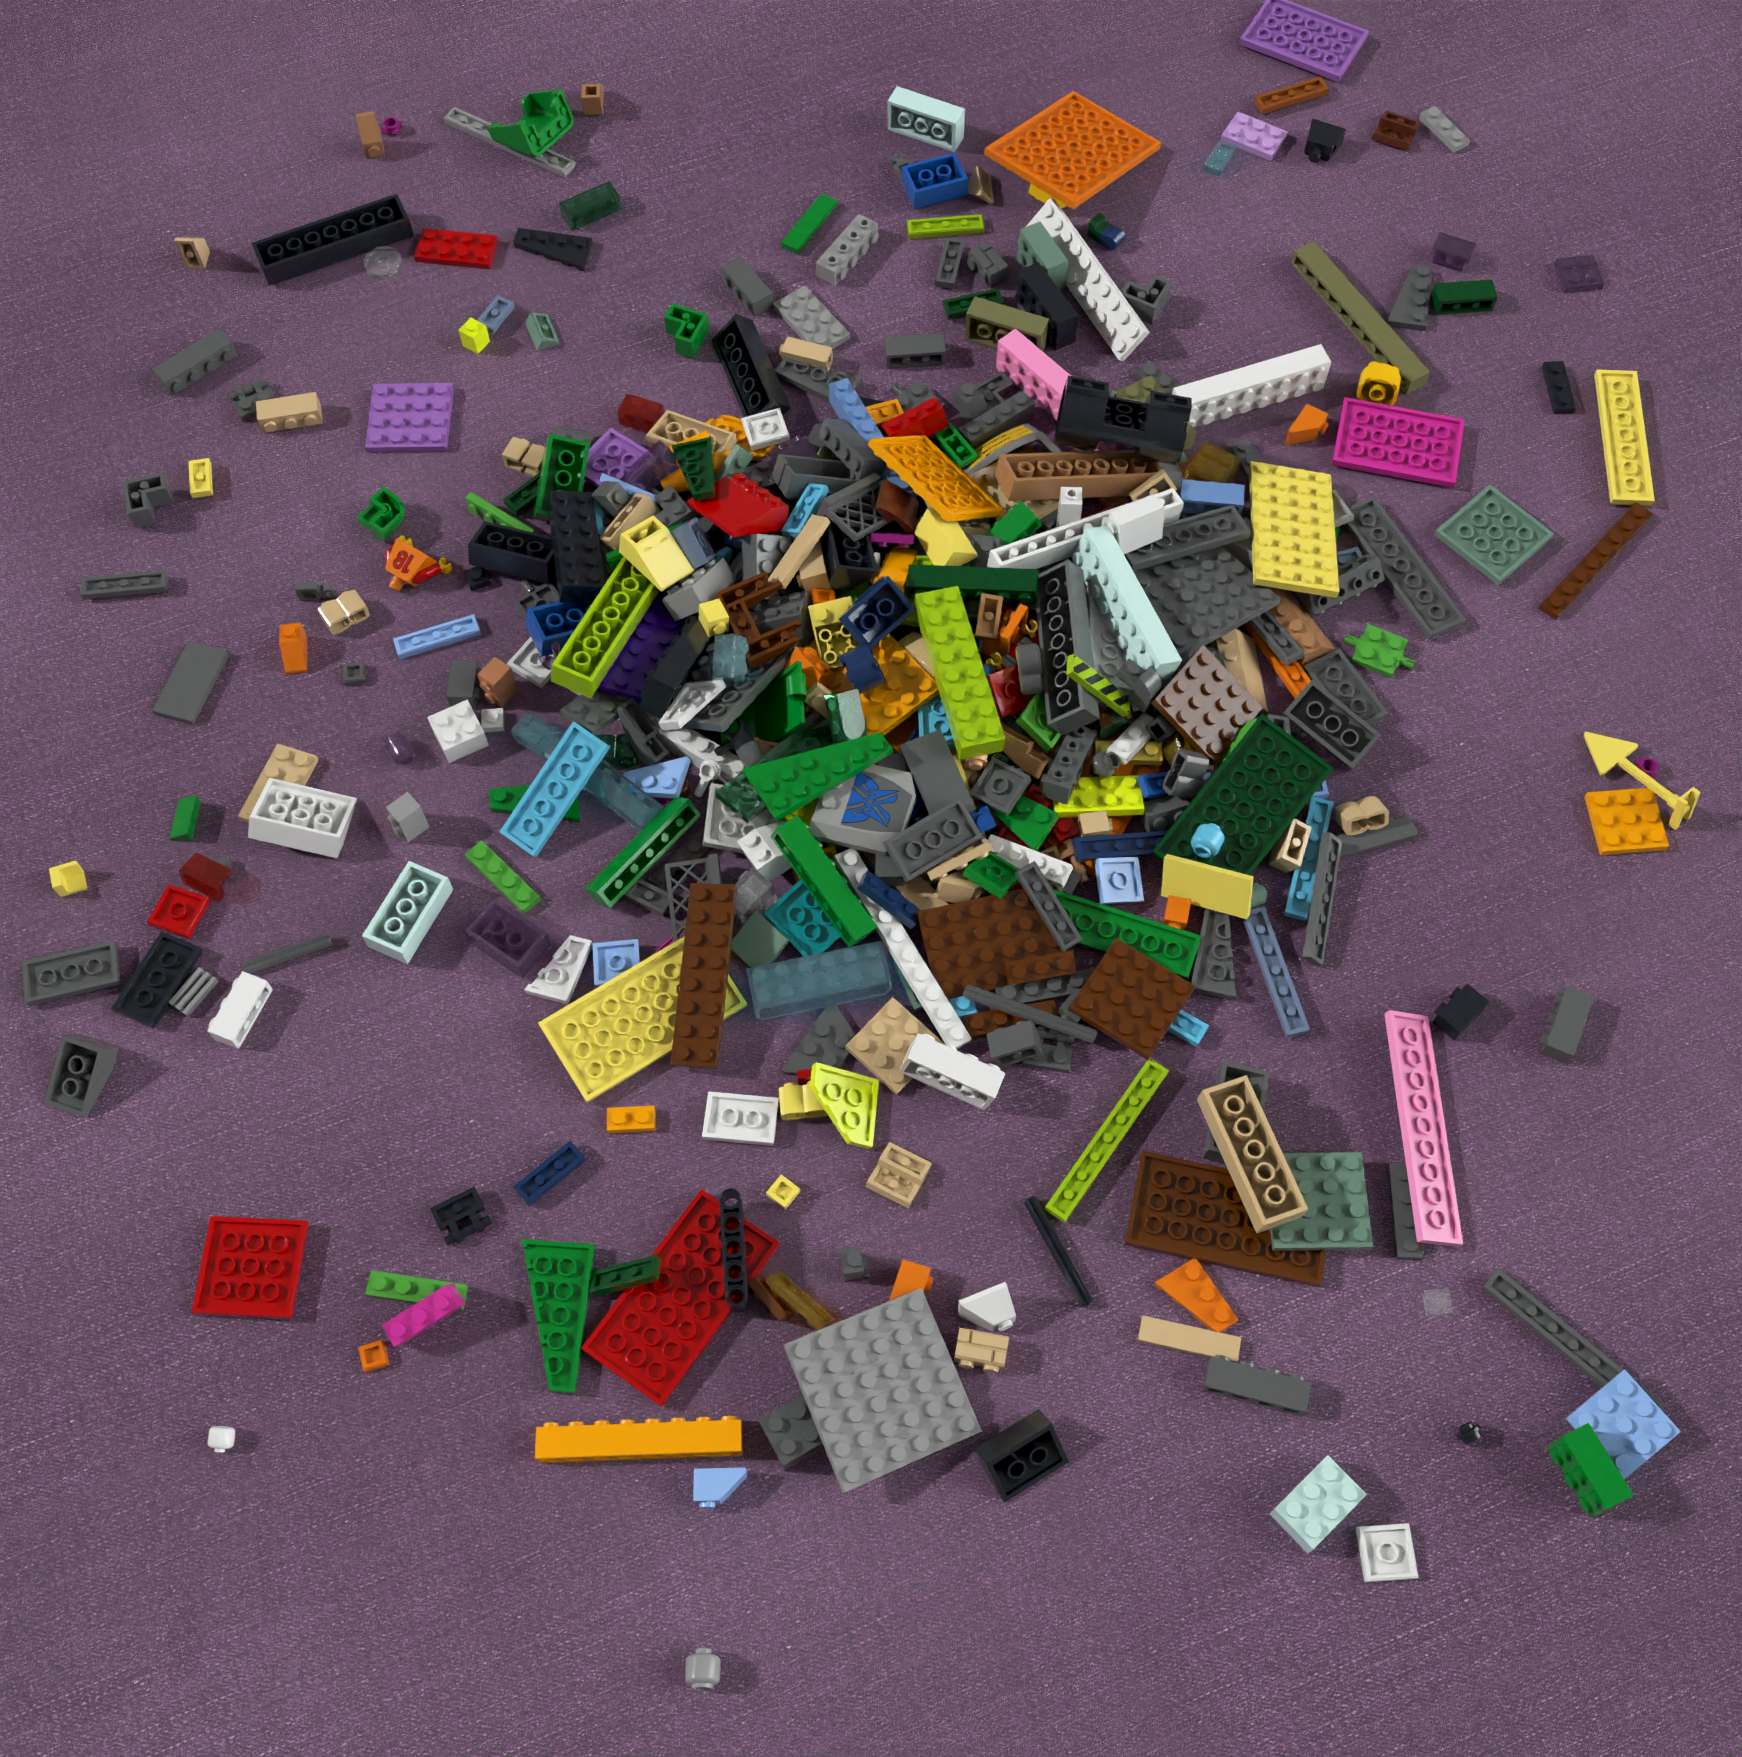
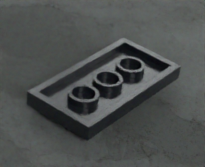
M161 931L111 1009L118 1014L154 1029L169 1006L168 1002L177 993L203 950L196 945Z

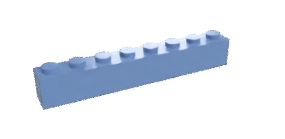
M845 378L830 383L829 402L839 419H845L868 443L871 438H884L849 380ZM885 462L879 484L881 485L883 480L890 481L906 490L917 500V494L913 491V488L908 483L903 482L894 470L887 467Z

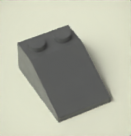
M81 1034L62 1035L44 1103L82 1117H87L113 1071L119 1047Z

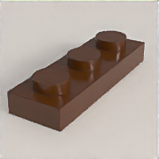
M1073 950L1004 962L1008 985L1077 973Z

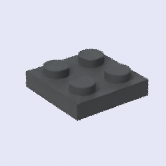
M993 757L969 794L977 801L1008 816L1032 779L1029 775Z

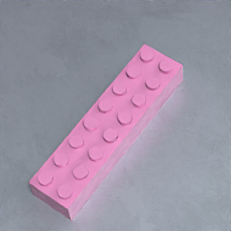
M1014 329L998 341L996 368L999 372L1003 371L1015 386L1022 389L1038 403L1040 408L1045 409L1057 421L1064 385L1068 375H1071L1017 329ZM1099 441L1094 451L1123 450L1124 445L1106 444L1103 441Z

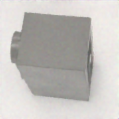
M408 792L386 807L389 813L387 819L393 826V831L399 838L403 836L408 843L430 828L421 806Z

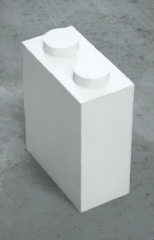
M1152 494L1109 512L1107 526L1110 528L1123 554L1162 539L1164 506Z

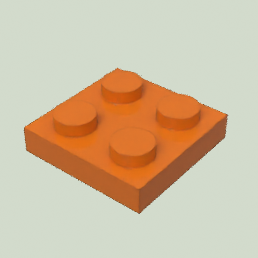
M1020 604L1016 611L1013 610L1008 620L1009 623L1006 627L1003 626L998 638L1001 640L998 651L1002 658L1026 635L1022 632V626L1027 624L1028 607Z

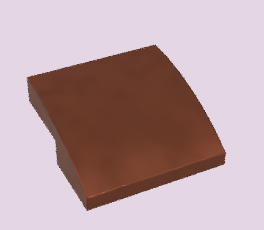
M1386 110L1380 119L1372 140L1407 151L1421 122Z
M887 480L881 481L875 509L888 523L895 520L907 534L914 531L920 503L898 485Z

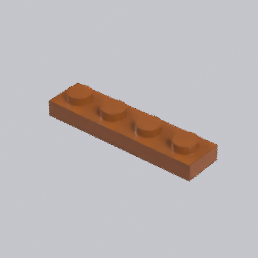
M1320 76L1255 96L1254 103L1261 114H1265L1327 95L1329 88Z

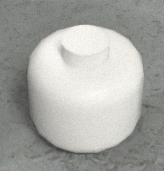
M212 1426L209 1430L208 1446L215 1448L214 1452H225V1449L232 1448L235 1439V1429L229 1426Z

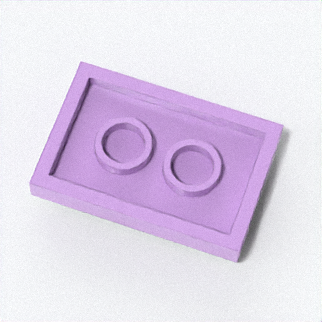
M1237 112L1221 135L1220 141L1271 161L1287 138L1288 132Z

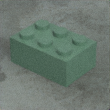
M1041 221L1020 229L1017 252L1018 261L1024 267L1039 262L1058 289H1065L1068 260Z

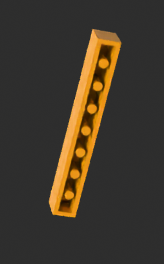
M723 1416L722 1420L711 1421V1417H698L696 1421L687 1422L685 1418H672L671 1422H660V1419H646L645 1423H635V1420H621L620 1424H610L609 1421H595L594 1425H584V1422L575 1421L569 1422V1426H559V1423L549 1422L544 1423L543 1427H536L535 1459L538 1463L743 1456V1424L741 1420H737L736 1416Z

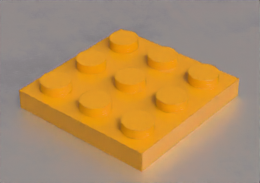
M1649 788L1587 792L1584 796L1600 855L1663 851L1668 849L1669 844L1654 792Z

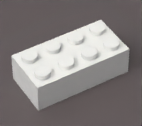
M919 1033L909 1046L899 1069V1072L984 1111L996 1098L1005 1073L1000 1071L998 1066L980 1062L972 1054H963L950 1044L943 1045L935 1041L934 1037Z

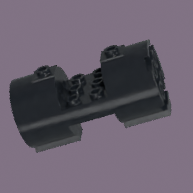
M1068 375L1059 406L1054 443L1073 446L1082 451H1094L1097 448L1098 442L1103 441L1106 444L1115 443L1124 445L1127 448L1135 447V459H1139L1142 462H1160L1171 465L1179 463L1187 436L1188 423L1186 421L1189 422L1192 398L1151 390L1145 402L1108 396L1109 383Z

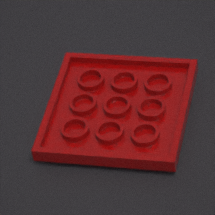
M210 1216L191 1313L194 1315L292 1319L309 1222L307 1220Z

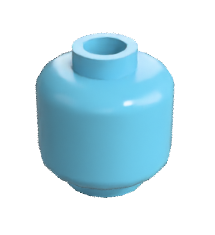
M1213 823L1202 824L1193 835L1191 845L1193 851L1198 856L1209 858L1218 854L1225 837L1218 825Z

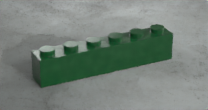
M909 564L906 590L908 598L915 599V594L958 586L963 601L980 602L981 594L984 593L1002 596V603H1037L1039 573L1038 569Z

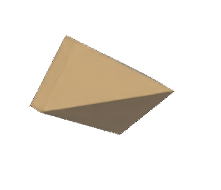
M976 166L968 181L967 194L992 205L994 198L991 176L985 170Z

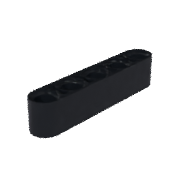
M729 1188L721 1193L719 1199L724 1288L728 1308L734 1313H740L746 1310L749 1305L744 1212L741 1194L738 1190ZM731 1198L738 1201L736 1205L731 1207L725 1205V1202ZM731 1222L739 1224L736 1230H728L726 1227ZM732 1246L741 1248L737 1254L728 1253L729 1248ZM733 1270H740L742 1272V1275L737 1279L729 1277ZM736 1294L743 1295L744 1299L740 1303L735 1304L731 1302L732 1296Z

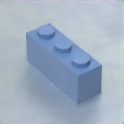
M1182 479L1179 497L1184 502L1181 512L1201 514L1234 505L1241 516L1244 506V485Z

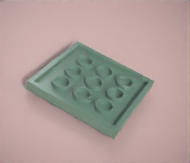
M1488 485L1441 525L1434 535L1490 580L1499 585L1549 542L1554 533L1492 485Z
M1362 1152L1283 1153L1309 1210L1299 1219L1270 1229L1272 1251L1371 1250L1373 1248Z

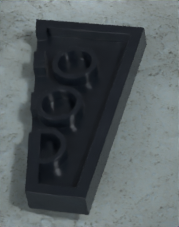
M518 228L513 241L515 248L535 255L538 253L545 255L546 259L562 261L563 265L576 266L577 270L583 272L593 244L590 237Z

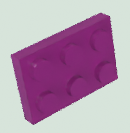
M874 531L871 533V542H875V546L888 547L889 543H897L896 547L909 548L910 544L915 542V534Z

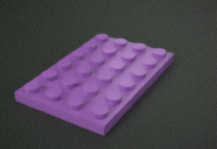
M1266 0L1240 38L1239 45L1339 82L1367 39L1369 31L1288 0Z

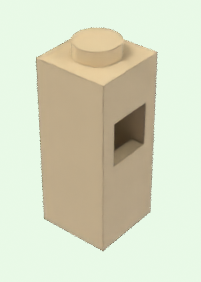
M788 336L785 343L780 346L779 355L782 357V361L784 358L809 363L811 367H825L827 371H829L833 362L832 347Z

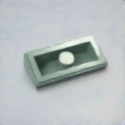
M530 312L526 320V326L536 350L559 345V340L548 314Z

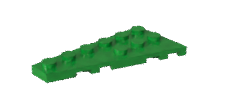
M881 732L750 766L743 768L742 771L775 820L779 821L892 754L893 750Z
M522 1239L549 1391L552 1393L576 1394L596 1246L595 1244Z

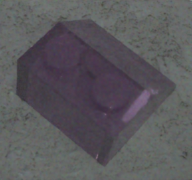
M661 440L657 441L631 465L626 482L646 491L651 486L653 488L656 487L664 474L669 475L676 468L677 459L675 454Z

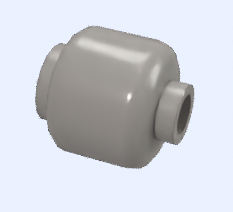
M698 1648L695 1650V1654H691L686 1658L685 1682L691 1686L693 1691H711L713 1686L717 1685L720 1681L721 1661L717 1655L711 1654L712 1650L709 1648Z

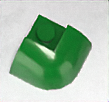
M383 486L369 499L371 505L356 517L358 523L371 531L374 538L379 541H384L404 520L403 502L398 496Z

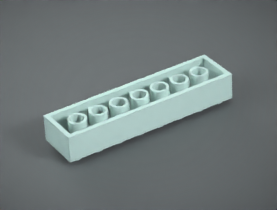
M1108 526L1087 528L1071 556L1073 563L1083 570L1084 581L1090 594L1094 598L1100 613L1107 621L1108 628L1117 640V645L1124 653L1126 661L1131 659L1144 670L1151 666L1159 675L1163 688L1170 681L1182 659Z

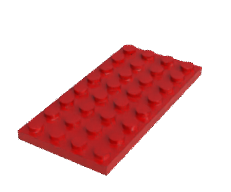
M702 1189L652 1253V1255L656 1254L661 1259L659 1281L625 1289L581 1347L582 1351L661 1408L732 1312L728 1308L725 1298L720 1203ZM744 1218L749 1283L754 1277H758L779 1248L780 1242ZM731 1222L726 1228L728 1230H736L739 1224ZM732 1246L729 1248L728 1253L737 1254L741 1248ZM733 1270L729 1277L737 1279L742 1275V1272L740 1270ZM736 1294L732 1296L731 1302L739 1303L743 1295Z

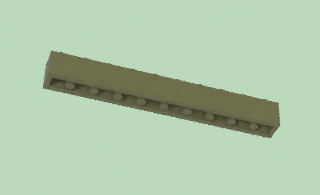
M1313 241L1296 249L1291 264L1378 363L1389 364L1400 370V388L1407 395L1425 386L1430 374L1427 366L1423 365L1416 357V354L1407 347L1403 339L1399 338L1392 327L1369 304L1368 300L1350 283L1345 274L1326 256L1322 248L1318 247Z

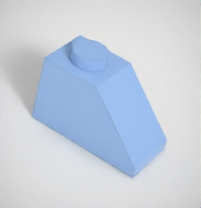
M746 1468L694 1469L693 1501L695 1505H700V1509H714L715 1505L722 1504L747 1478Z

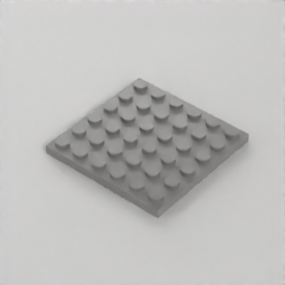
M922 1288L784 1345L842 1493L982 1431Z

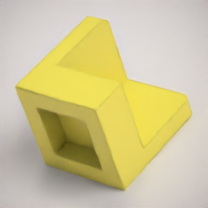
M77 861L49 868L52 888L60 897L87 889L84 870Z

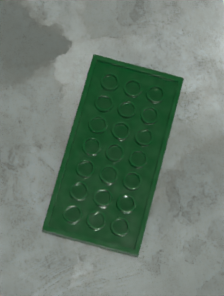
M1261 714L1154 848L1152 853L1163 862L1166 854L1251 875L1334 768ZM1216 824L1224 834V842L1217 855L1202 858L1193 851L1191 839L1200 825Z

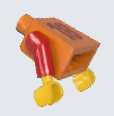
M400 535L395 540V543L386 550L385 570L394 575L388 586L400 592L405 582L417 587L441 572L444 574L450 573L452 571V563L447 564V559L441 558L439 564H437L436 560L414 548L411 538L405 540V536Z

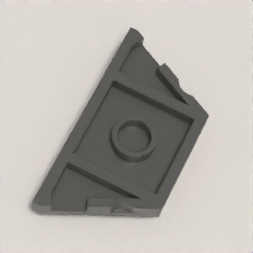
M833 1000L829 1001L783 1067V1074H797L798 1070L812 1069V1065L816 1062L839 1069L842 1067L850 1055L845 1046L854 1038L855 1033Z

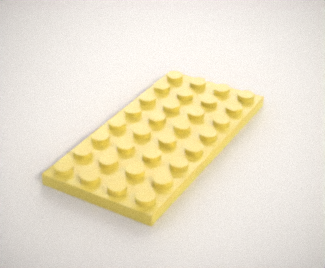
M1251 461L1249 465L1253 584L1337 598L1339 594L1331 474Z
M685 936L538 1022L586 1103L672 1052ZM729 974L723 1020L747 1006V1002Z

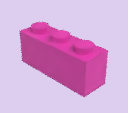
M447 1284L384 1323L382 1327L394 1347L400 1346L466 1304L455 1284Z

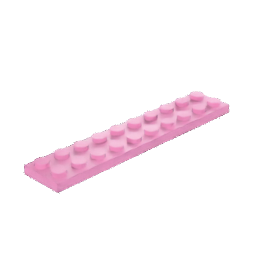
M1389 1010L1384 1015L1417 1242L1458 1247L1463 1245L1429 1018L1428 1016Z

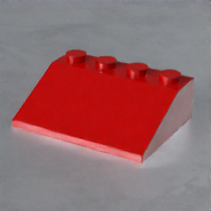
M734 473L732 476H725L715 482L714 498L694 501L692 497L687 500V505L732 537L780 531L788 517L789 506L769 493V490L760 487L757 482L747 478L743 473Z

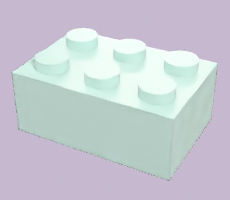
M1327 1455L1277 1505L1270 1515L1308 1554L1367 1494Z

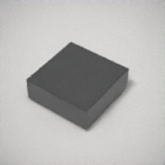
M364 662L343 664L344 686L366 684V665Z

